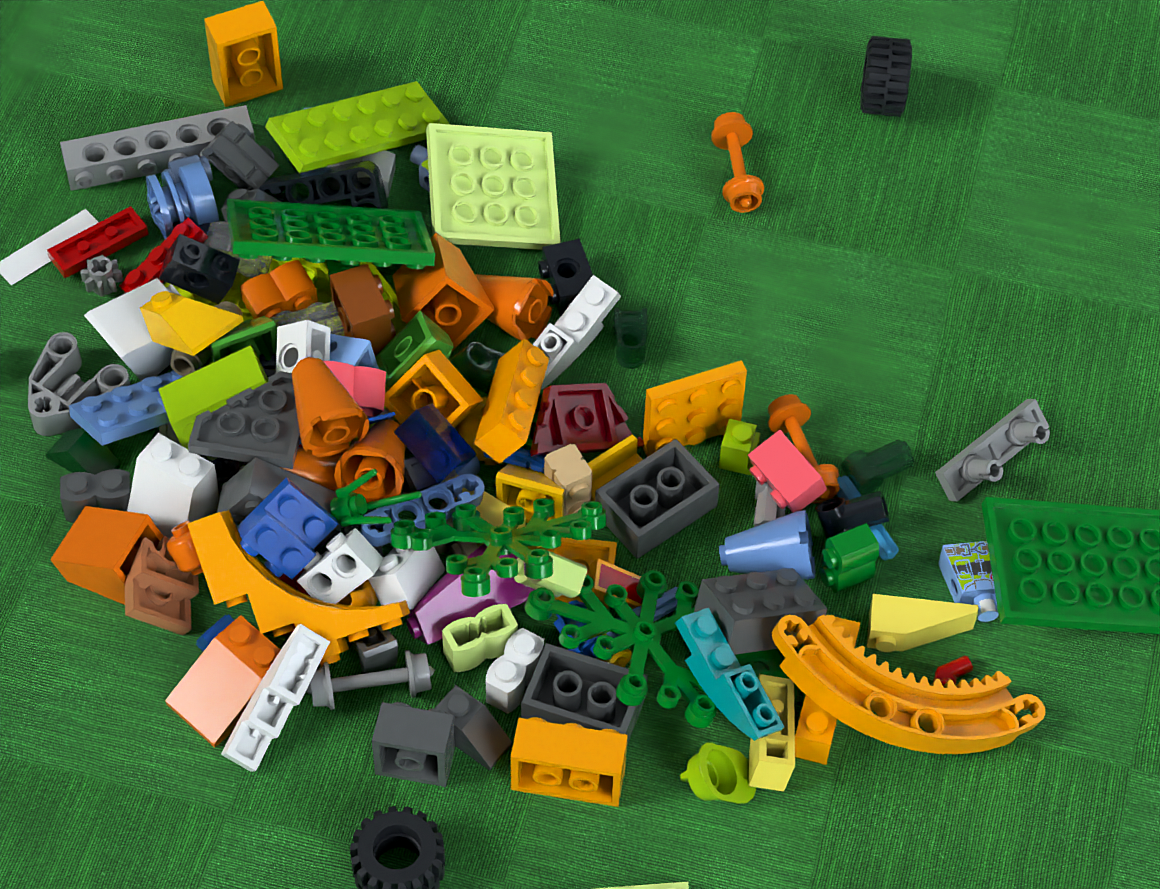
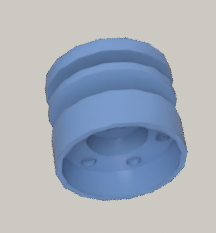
M198 161L178 167L179 182L174 183L168 171L161 172L163 187L160 186L156 175L146 176L148 205L154 223L159 227L164 239L172 233L173 224L177 226L188 217L197 226L205 223H216L219 225L216 202L201 162Z

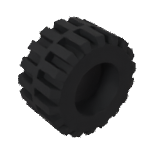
M871 36L867 44L861 86L860 107L863 113L900 117L904 112L912 63V45L910 40Z
M396 806L388 807V813L383 814L380 809L373 813V820L366 817L361 822L362 830H355L353 834L354 843H351L350 846L353 877H355V884L358 889L440 888L439 880H443L445 874L443 837L441 832H438L437 825L433 820L427 822V815L419 811L417 815H414L410 807L404 806L403 811H397ZM398 847L410 849L419 856L412 865L403 869H389L377 861L384 852Z

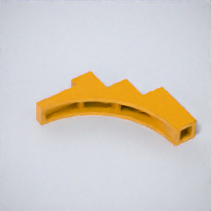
M229 510L187 523L214 605L226 602L227 608L247 602L246 594H248L260 633L272 631L274 637L294 631L293 623L295 627L298 624L304 625L330 641L320 661L321 667L324 665V662L331 664L341 660L339 653L349 649L345 636L348 637L349 642L369 636L368 628L381 625L382 631L402 625L401 617L410 614L406 600L382 606L351 607L324 602L297 591L278 579L256 557L250 556L241 547L240 541L242 539Z

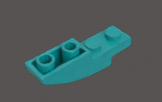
M709 607L682 616L675 622L692 654L685 660L688 667L707 696L731 723L754 741L778 732L785 727L750 664L740 666Z

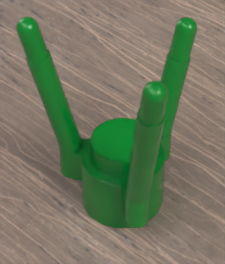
M372 469L346 487L336 489L337 497L331 500L330 510L342 527L353 524H389L392 522L390 517L363 516V514L367 510L421 498L422 493L417 491L367 502L362 494H357L353 491L377 475V470Z

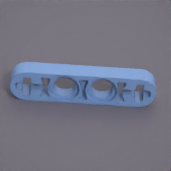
M463 474L420 491L422 493L421 498L373 510L365 516L390 517L392 522L389 524H361L360 533L372 546L379 547L391 543L390 531L394 527V523L401 520L398 517L401 511L408 510L413 512L417 517L414 520L415 526L421 529H425V514L429 512H443L446 514L447 520L452 517V513L457 505L465 503L474 504L476 507L480 505L484 493L483 481L473 474ZM462 488H466L468 491L474 490V495H470L469 492L462 493ZM433 498H440L447 503V507L440 510L434 509L428 502ZM371 525H375L377 529L383 527L382 532L378 533L376 529L370 530Z

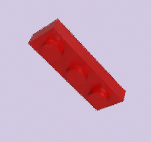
M130 206L47 249L48 256L63 277L67 278L86 268L88 259L91 260L101 255L107 257L149 235L148 227Z
M188 217L183 223L178 224L172 230V233L159 246L155 247L136 269L129 272L119 286L127 293L159 278L166 253L179 234L203 243L208 236Z

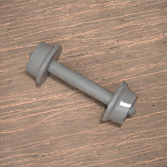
M405 650V668L338 678L330 677L329 664L324 662L321 668L316 669L306 692L312 694L313 707L327 706L330 710H335L333 693L402 682H408L411 698H415L418 692L431 690L430 676L433 675L435 669L428 666L426 653L412 654L409 650Z

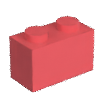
M778 430L748 454L753 465L749 471L760 485L767 483L773 491L770 495L782 510L788 507L792 513L801 511L827 491L820 474L781 430Z

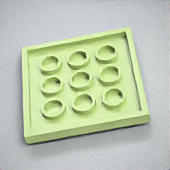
M437 123L428 124L426 136L432 236L438 233L452 244L542 250L543 246L561 243L552 132Z

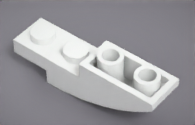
M594 275L555 325L549 323L533 343L534 346L540 348L549 358L541 389H544L554 381L588 347L603 329L604 325L601 322L621 297L616 290Z

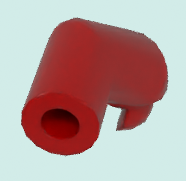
M964 655L939 666L935 671L933 682L935 679H940L944 686L948 680H953L956 685L958 677L973 671L969 657Z

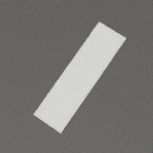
M84 209L1 260L0 274L12 286L51 261L47 249L99 222Z

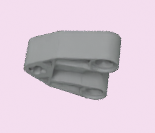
M68 332L54 334L48 340L29 376L28 409L34 430L42 436H51L65 433L68 430L82 428L70 417L69 405L80 402L89 396H98L111 392L116 387L131 385L127 369L119 364L106 365L91 380L89 379L84 383L81 381L80 376L75 374L80 369L82 363L76 337Z

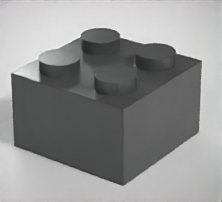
M382 702L372 738L375 775L446 787L455 752L454 715L435 708L429 710L412 708L410 705L402 702L392 704Z

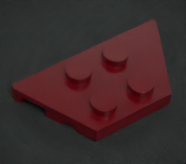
M606 383L551 385L543 390L530 450L531 456H546V454L569 444H575L580 453L605 452L632 435V432L625 423L629 418L622 407L616 403L615 396ZM640 436L637 437V449L644 446Z

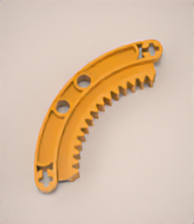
M823 614L809 626L802 618L796 615H786L779 620L772 631V639L785 657L779 666L803 693L844 724L865 735L894 746L934 754L983 752L1010 744L1019 735L1032 730L1045 716V707L1038 697L1032 694H1024L1013 699L1006 688L1012 681L1000 671H997L992 677L986 675L981 681L974 678L969 684L965 679L961 680L957 685L954 684L953 680H948L944 686L940 679H935L929 685L928 679L925 676L917 683L914 673L911 672L906 678H903L901 668L898 667L891 673L889 672L888 662L885 661L878 666L875 654L866 658L863 645L857 648L852 647L854 637L843 638L841 636L845 628L843 626H832L836 618L834 615L825 616ZM785 630H787L788 632L794 631V632L796 633V636H795V637H794L793 635L787 636V635L784 633V631H785ZM802 644H804L805 646H803L797 653L795 648L798 647L799 649L802 646ZM1022 709H1029L1031 711L1032 715L1027 714L1019 720H1017L1016 715Z

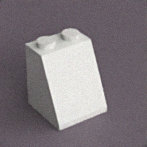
M158 278L98 306L84 315L141 381L147 377H156L171 364V354L174 350L152 342L140 307L149 302L156 293L168 291L181 296L172 284L166 288Z
M158 433L137 457L127 512L148 514L163 536L169 539L173 536L171 530L185 521L192 522L216 514L220 494L215 464L197 454L189 453L188 449Z

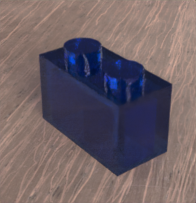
M433 403L416 409L394 431L439 484L455 477L477 455Z

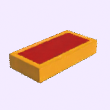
M599 558L591 563L590 577L594 581L592 591L597 597L604 600L607 588L612 584H618L626 589L628 595L625 601L632 609L642 604V598L636 592V586L641 576Z

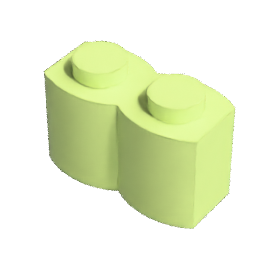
M549 551V556L553 558V575L544 579H531L524 574V561L517 558L518 575L514 577L516 582L535 590L540 587L549 589L553 592L554 597L564 595L574 598L580 594L588 570L585 565Z
M498 604L490 606L479 612L475 618L458 619L442 630L443 653L453 672L468 671L480 665L486 658L493 659L504 655L508 639L518 630V624L508 605Z

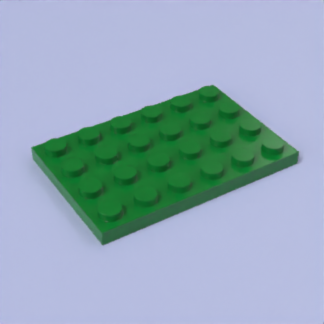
M227 199L226 212L232 252L244 259L272 256L273 259L278 261L305 258L306 261L312 263L339 260L340 263L345 265L372 262L373 265L378 267L405 264L406 267L411 269H423L425 266H434L435 251L421 211Z
M985 497L981 507L1000 624L1160 634V510Z

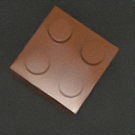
M368 264L329 275L333 315L342 336L369 340L376 356L396 336V331L391 319L395 318L394 309L389 299H383V286L377 274L372 275Z

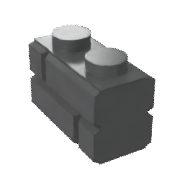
M232 121L216 135L202 151V154L239 189H246L247 191L258 189L277 169L279 164L274 160L275 156L269 148L263 145L259 146L251 138L252 134L248 128Z

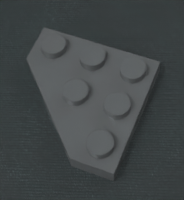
M279 371L268 377V382L252 390L250 387L227 399V404L211 413L207 410L196 416L188 443L189 453L251 462L256 457L277 467L293 469L300 443V433L292 373Z

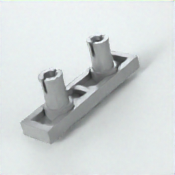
M1026 399L935 472L949 501H959L983 480L992 482L1000 480L1003 475L1002 465L1030 442L1043 444L1048 440L1050 436L1049 425L1036 399Z

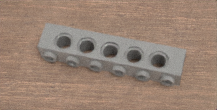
M244 105L60 142L70 190L86 189L92 186L161 173L163 170L168 169V162L196 154L199 157L204 156L202 151L232 121L248 128L252 134L251 138L255 141L247 106Z

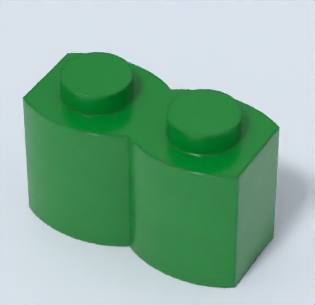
M867 523L826 540L825 549L822 551V567L819 568L820 577L826 587L830 586L833 592L837 593L872 579L875 576V560L879 557V543Z

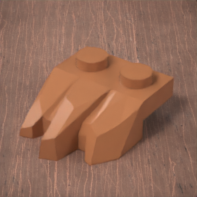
M164 536L156 549L153 542L145 537L140 544L125 582V615L165 630L185 635L192 630L191 599L199 594L198 574L192 575L191 572H181L167 550L168 537Z

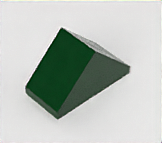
M83 428L66 431L46 453V458L72 473L87 472L96 475L102 471L118 469L121 466L120 460L106 445L102 446Z

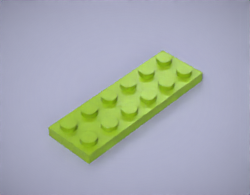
M415 81L269 118L265 127L297 171L303 173L426 140V128L429 123L449 124V122L420 84Z

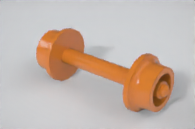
M728 112L720 115L714 121L711 139L716 147L729 150L734 178L730 179L723 186V197L729 202L732 210L745 213L755 210L762 203L764 183L757 176L746 174L741 147L752 138L753 130L750 124L746 122L744 116L740 113Z
M794 394L778 397L770 403L767 409L770 417L768 420L769 429L774 433L778 430H781L783 433L789 432L794 446L822 477L827 491L811 503L817 504L833 498L840 490L837 481L839 471L832 464H817L801 428L811 416L809 406L802 403L800 398Z

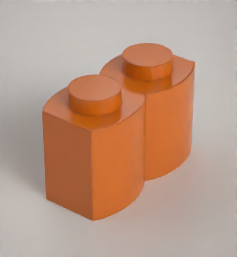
M299 260L284 263L270 273L255 276L240 286L242 301L253 319L266 316L274 320L276 325L280 324L288 315L309 311L318 302L317 289Z

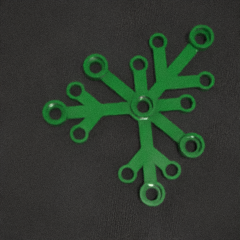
M541 498L533 502L534 514L526 527L517 529L519 525L525 522L524 509L522 507L511 506L503 510V524L501 526H493L480 518V512L476 510L474 504L465 503L455 507V511L452 513L453 527L446 524V514L437 511L425 514L426 529L416 527L415 522L412 520L396 521L390 531L391 545L398 549L412 548L416 551H426L432 547L453 541L484 543L488 547L483 555L468 559L465 555L454 554L446 558L447 573L452 575L463 574L461 576V593L468 597H481L489 594L491 591L489 575L491 569L501 578H512L518 575L517 559L510 557L500 559V555L512 553L523 560L524 574L528 578H548L553 575V558L549 556V551L545 549L531 550L526 546L553 549L561 546V538H572L574 540L589 539L592 536L591 530H598L606 526V510L602 508L600 502L588 501L581 505V509L577 513L547 521L549 517L554 515V501L548 498Z
M656 570L644 573L636 586V592L642 598L639 617L625 601L628 593L624 587L612 584L607 588L604 602L613 608L622 620L613 618L592 591L594 581L587 574L583 582L585 587L582 586L577 597H580L588 609L557 600L552 591L543 587L530 592L524 607L526 613L531 618L541 621L547 620L554 613L586 624L581 627L567 624L562 628L559 642L565 648L575 649L581 642L599 636L593 647V652L602 660H609L618 652L629 648L632 649L628 674L621 678L616 688V696L622 703L628 706H637L642 703L648 691L647 682L643 674L647 653H649L664 672L663 683L656 696L659 705L667 709L674 708L682 695L688 703L684 715L692 726L706 728L712 723L717 712L715 704L707 695H700L693 687L695 686L704 692L691 670L677 666L659 644L662 635L678 630L675 624L676 621L682 616L694 613L695 607L691 608L699 593V589L694 583L683 581L679 584L675 593L677 599L675 615L655 623L653 621L657 599L664 595L667 588L665 576ZM613 632L620 636L612 638L603 634Z

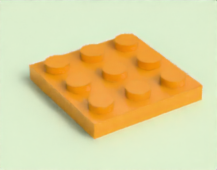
M742 360L646 389L643 449L647 457L674 439H677L683 446L689 444L696 445L705 439L724 435L729 419L741 421L747 369Z

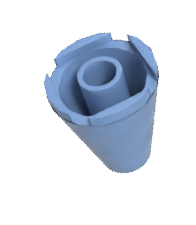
M806 510L796 511L726 537L725 545H719L721 565H728L729 572L749 574L750 572L793 568L802 579L815 578V558L812 557L813 541Z

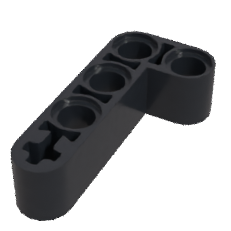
M360 161L273 177L258 188L265 193L269 190L271 194L282 193L278 196L277 200L286 203L320 204L350 198L352 207L364 208V203H372L379 209H388L380 169L371 161ZM357 172L367 173L371 178V184H362L357 178ZM333 177L338 180L340 190L331 189L327 184V178ZM297 183H303L308 187V196L301 195L297 191Z

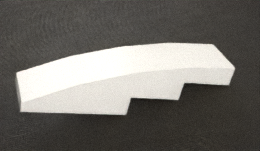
M302 624L296 626L255 690L221 755L250 772L257 770L271 740L278 738L293 706L300 704L330 641Z

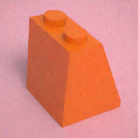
M435 233L430 238L435 251L434 266H425L423 269H411L404 264L392 277L402 320L408 323L419 311H422L449 335L454 345L453 351L495 309L461 250L438 233Z
M85 506L50 560L68 582L125 605V582L142 540L146 537L153 542L156 549L164 536L148 514Z

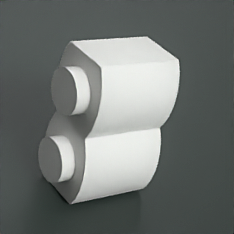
M524 628L517 630L511 635L505 645L504 655L497 658L487 671L486 703L507 714L520 705L526 692V686L531 681L544 649V638Z

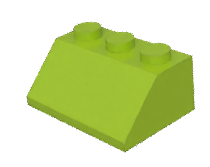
M249 345L160 387L158 390L170 424L181 446L188 449L196 416L207 410L211 413L227 404V399L250 387L252 390L268 382V377L252 345Z

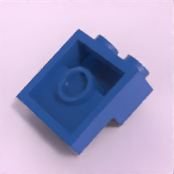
M286 477L237 526V529L242 539L240 545L250 556L262 555L267 559L265 562L266 567L275 576L280 578L285 574L292 580L316 556L314 548L338 525V522L333 515Z

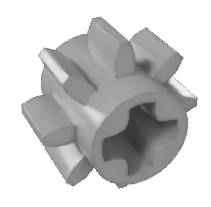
M103 255L94 257L91 260L88 259L87 269L80 270L82 282H85L86 291L88 293L93 291L100 295V297L116 292V282L123 281L122 272L118 269L117 260L110 261Z

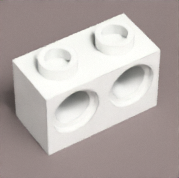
M355 528L346 536L342 533L336 535L326 545L328 550L320 555L316 551V556L304 567L305 570L297 582L311 597L336 604L373 576L379 568L383 557ZM346 555H350L355 561L348 559ZM322 574L327 575L331 580L326 579Z

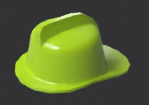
M706 742L703 744L699 753L688 761L687 770L680 774V779L689 783L694 794L704 801L722 800L744 804L753 799L756 792V787L748 786L749 760L738 750Z

